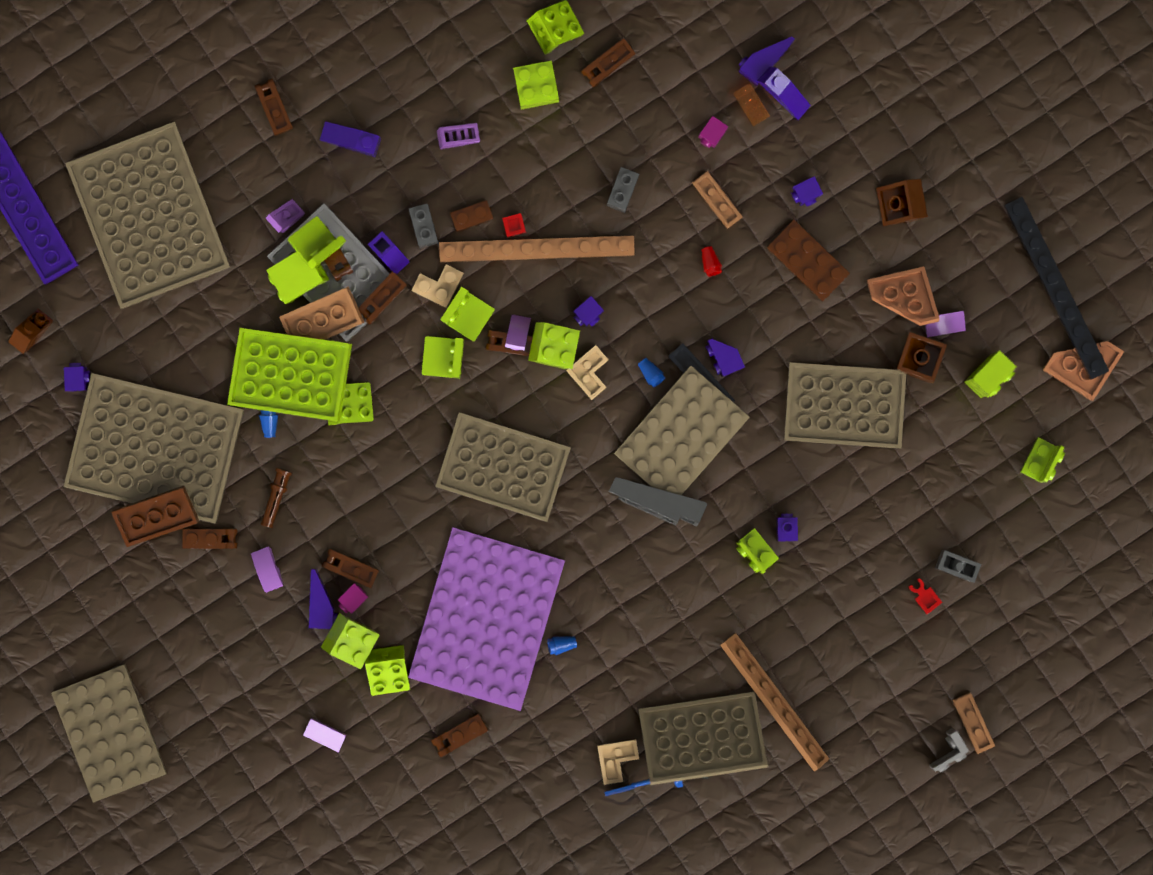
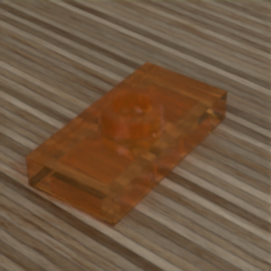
M750 83L733 93L753 127L770 117Z

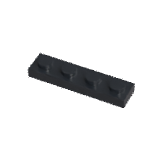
M683 343L668 356L683 373L690 366H693L731 401L735 402L733 397Z

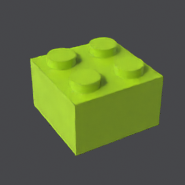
M552 60L513 68L521 109L559 102Z
M536 322L528 361L562 369H573L580 331L545 322Z
M339 613L321 648L330 655L361 669L379 634L371 628Z

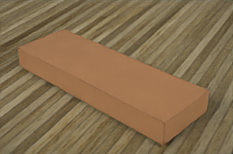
M708 171L692 182L693 186L726 229L743 218Z
M971 692L952 700L976 753L979 754L995 747Z

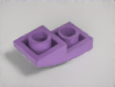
M518 315L511 316L505 347L512 350L525 349L531 318Z
M268 546L251 553L264 592L284 586L280 570L275 564L272 549Z

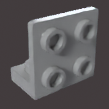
M953 728L946 731L948 737L945 738L949 746L953 748V751L929 765L935 772L938 770L942 772L950 767L949 763L954 760L959 762L967 757L966 753L969 750L959 733Z

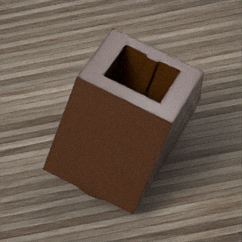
M37 309L15 328L9 343L24 354L36 344L53 320L40 309Z

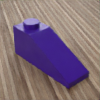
M789 37L753 53L749 58L745 56L739 64L741 67L739 73L757 87L759 85L758 79L769 67H773L792 45L795 38Z
M769 67L757 81L797 120L811 106L795 85L778 68Z
M325 122L320 141L376 158L381 138L369 132Z
M311 569L309 628L331 629L338 617V613H335V608L317 569Z

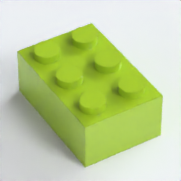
M999 350L990 354L964 383L980 398H988L989 396H994L1002 388L1000 386L1001 383L1009 381L1015 375L1013 370L1016 366Z

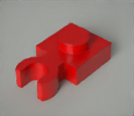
M918 578L919 588L914 589L912 585H909V589L918 594L915 601L926 614H929L942 601L931 587L925 590L924 582Z

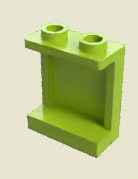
M297 252L266 270L269 274V281L278 290L279 299L285 304L294 302L296 298L330 280L321 263L311 270Z

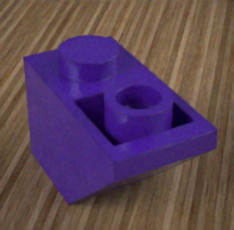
M383 231L368 244L396 275L410 263Z
M713 339L707 341L706 349L710 357L714 356L716 363L713 365L717 374H721L724 377L745 368L738 349Z

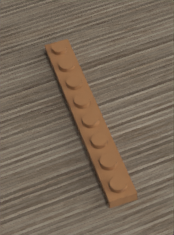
M736 633L733 634L720 646L813 771L818 770L829 760V757Z

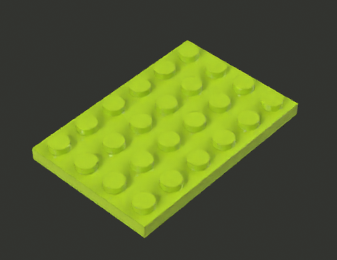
M240 328L227 405L340 422L352 344Z

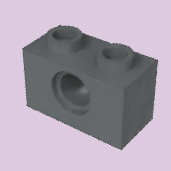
M620 168L607 203L608 207L626 212L639 178L638 173Z
M428 203L409 208L419 248L439 244Z
M942 550L935 568L975 583L982 564Z

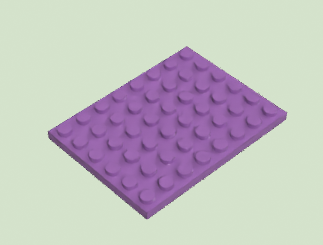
M452 528L408 678L521 711L565 560Z

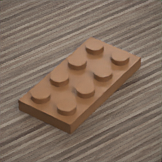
M349 286L279 317L287 335L321 340L328 339L364 323Z

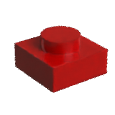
M521 213L502 218L507 238L526 233Z

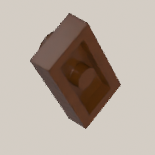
M487 200L450 213L457 232L493 220Z

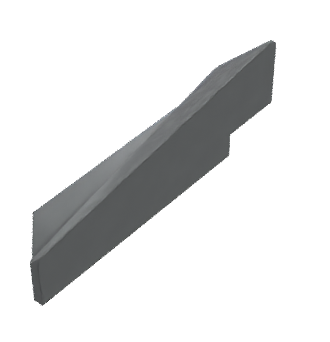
M618 477L614 479L609 490L610 493L619 496L622 502L675 526L679 519H682L697 527L707 506V503L704 501Z

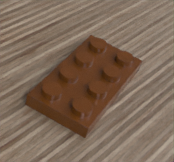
M795 220L767 247L822 302L850 274Z
M185 486L114 509L111 512L126 547L199 522Z

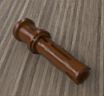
M280 468L275 469L277 473L274 482L270 485L272 491L261 525L273 528L282 495L287 492L288 488L286 486L289 477L293 474Z

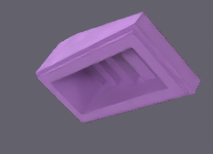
M477 123L439 127L437 130L440 149L480 143ZM468 129H471L473 139H469ZM460 130H463L465 140L461 139ZM452 132H455L457 141L453 140ZM445 133L448 135L449 142H446Z

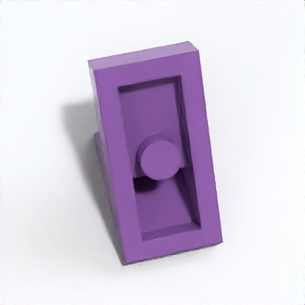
M291 199L271 212L266 219L278 233H284L305 212Z

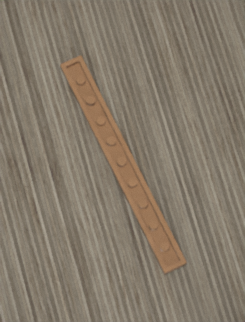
M634 236L439 242L440 262L635 255Z

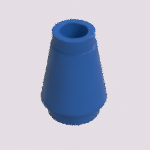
M647 358L638 364L648 385H652L654 388L664 381V372Z
M261 410L259 417L264 437L266 438L276 437L279 415L277 412Z
M552 636V639H547L550 655L555 654L556 656L577 648L575 636Z

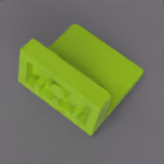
M567 0L539 10L527 20L545 55L552 52L560 44L584 34Z
M317 216L287 239L311 270L341 248L346 242L342 235L336 239Z
M461 287L440 320L474 342L495 310Z
M426 336L422 375L460 379L464 339Z
M370 383L346 384L340 422L328 420V425L373 421Z
M1037 437L1020 473L1040 483L1052 480L1056 473L1054 468L1057 462L1060 463L1065 455V452H1063L1065 447L1062 445L1055 446Z
M755 528L736 542L738 545L737 551L742 557L745 558L747 556L751 561L749 565L755 573H765V570L779 559Z
M404 645L371 650L365 661L371 695L410 690L405 664Z

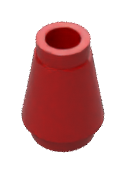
M709 246L701 249L703 269L707 277L720 274L722 272V265L713 247Z

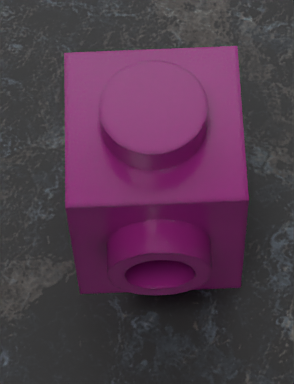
M712 116L699 134L700 143L707 148H715L728 130V126Z
M354 583L338 599L340 602L338 606L346 614L348 612L352 614L369 596Z

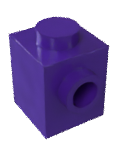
M815 176L794 186L791 193L795 203L799 202L800 206L805 204L806 207L816 203V198L823 195Z
M590 296L573 311L575 314L573 318L580 326L584 324L586 327L588 325L593 327L600 321L599 316L604 310Z
M70 363L69 367H64L65 391H87V382L90 381V371H87V367L81 366V363Z
M781 514V518H776L777 541H798L797 517L793 518V514Z

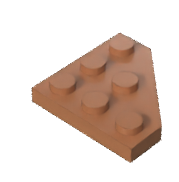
M924 266L867 280L871 298L878 304L919 326L939 322L940 318Z
M1109 341L1097 343L1096 345L1109 372L1090 380L1075 348L1053 353L1044 366L1043 371L1087 399L1094 401L1124 351Z

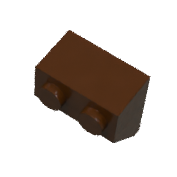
M921 179L904 180L876 188L883 226L911 222L928 217Z
M909 332L897 370L933 384L947 344Z

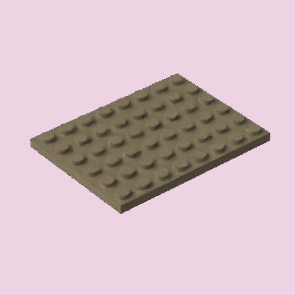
M176 122L65 163L120 309L231 268Z
M91 373L64 487L119 501L135 503L185 486L198 519L216 524L244 410Z

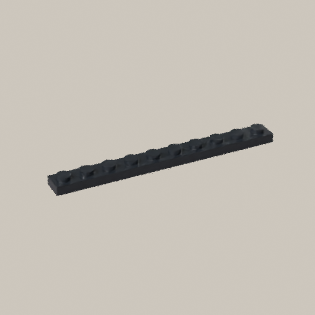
M1023 197L1004 205L1090 380L1109 372Z

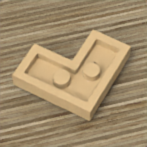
M446 264L438 282L420 273L411 291L447 308L464 273Z
M596 345L573 364V369L566 370L591 400L607 388L594 373L608 361L607 357Z
M636 739L597 745L604 785L623 782L620 762L639 759Z

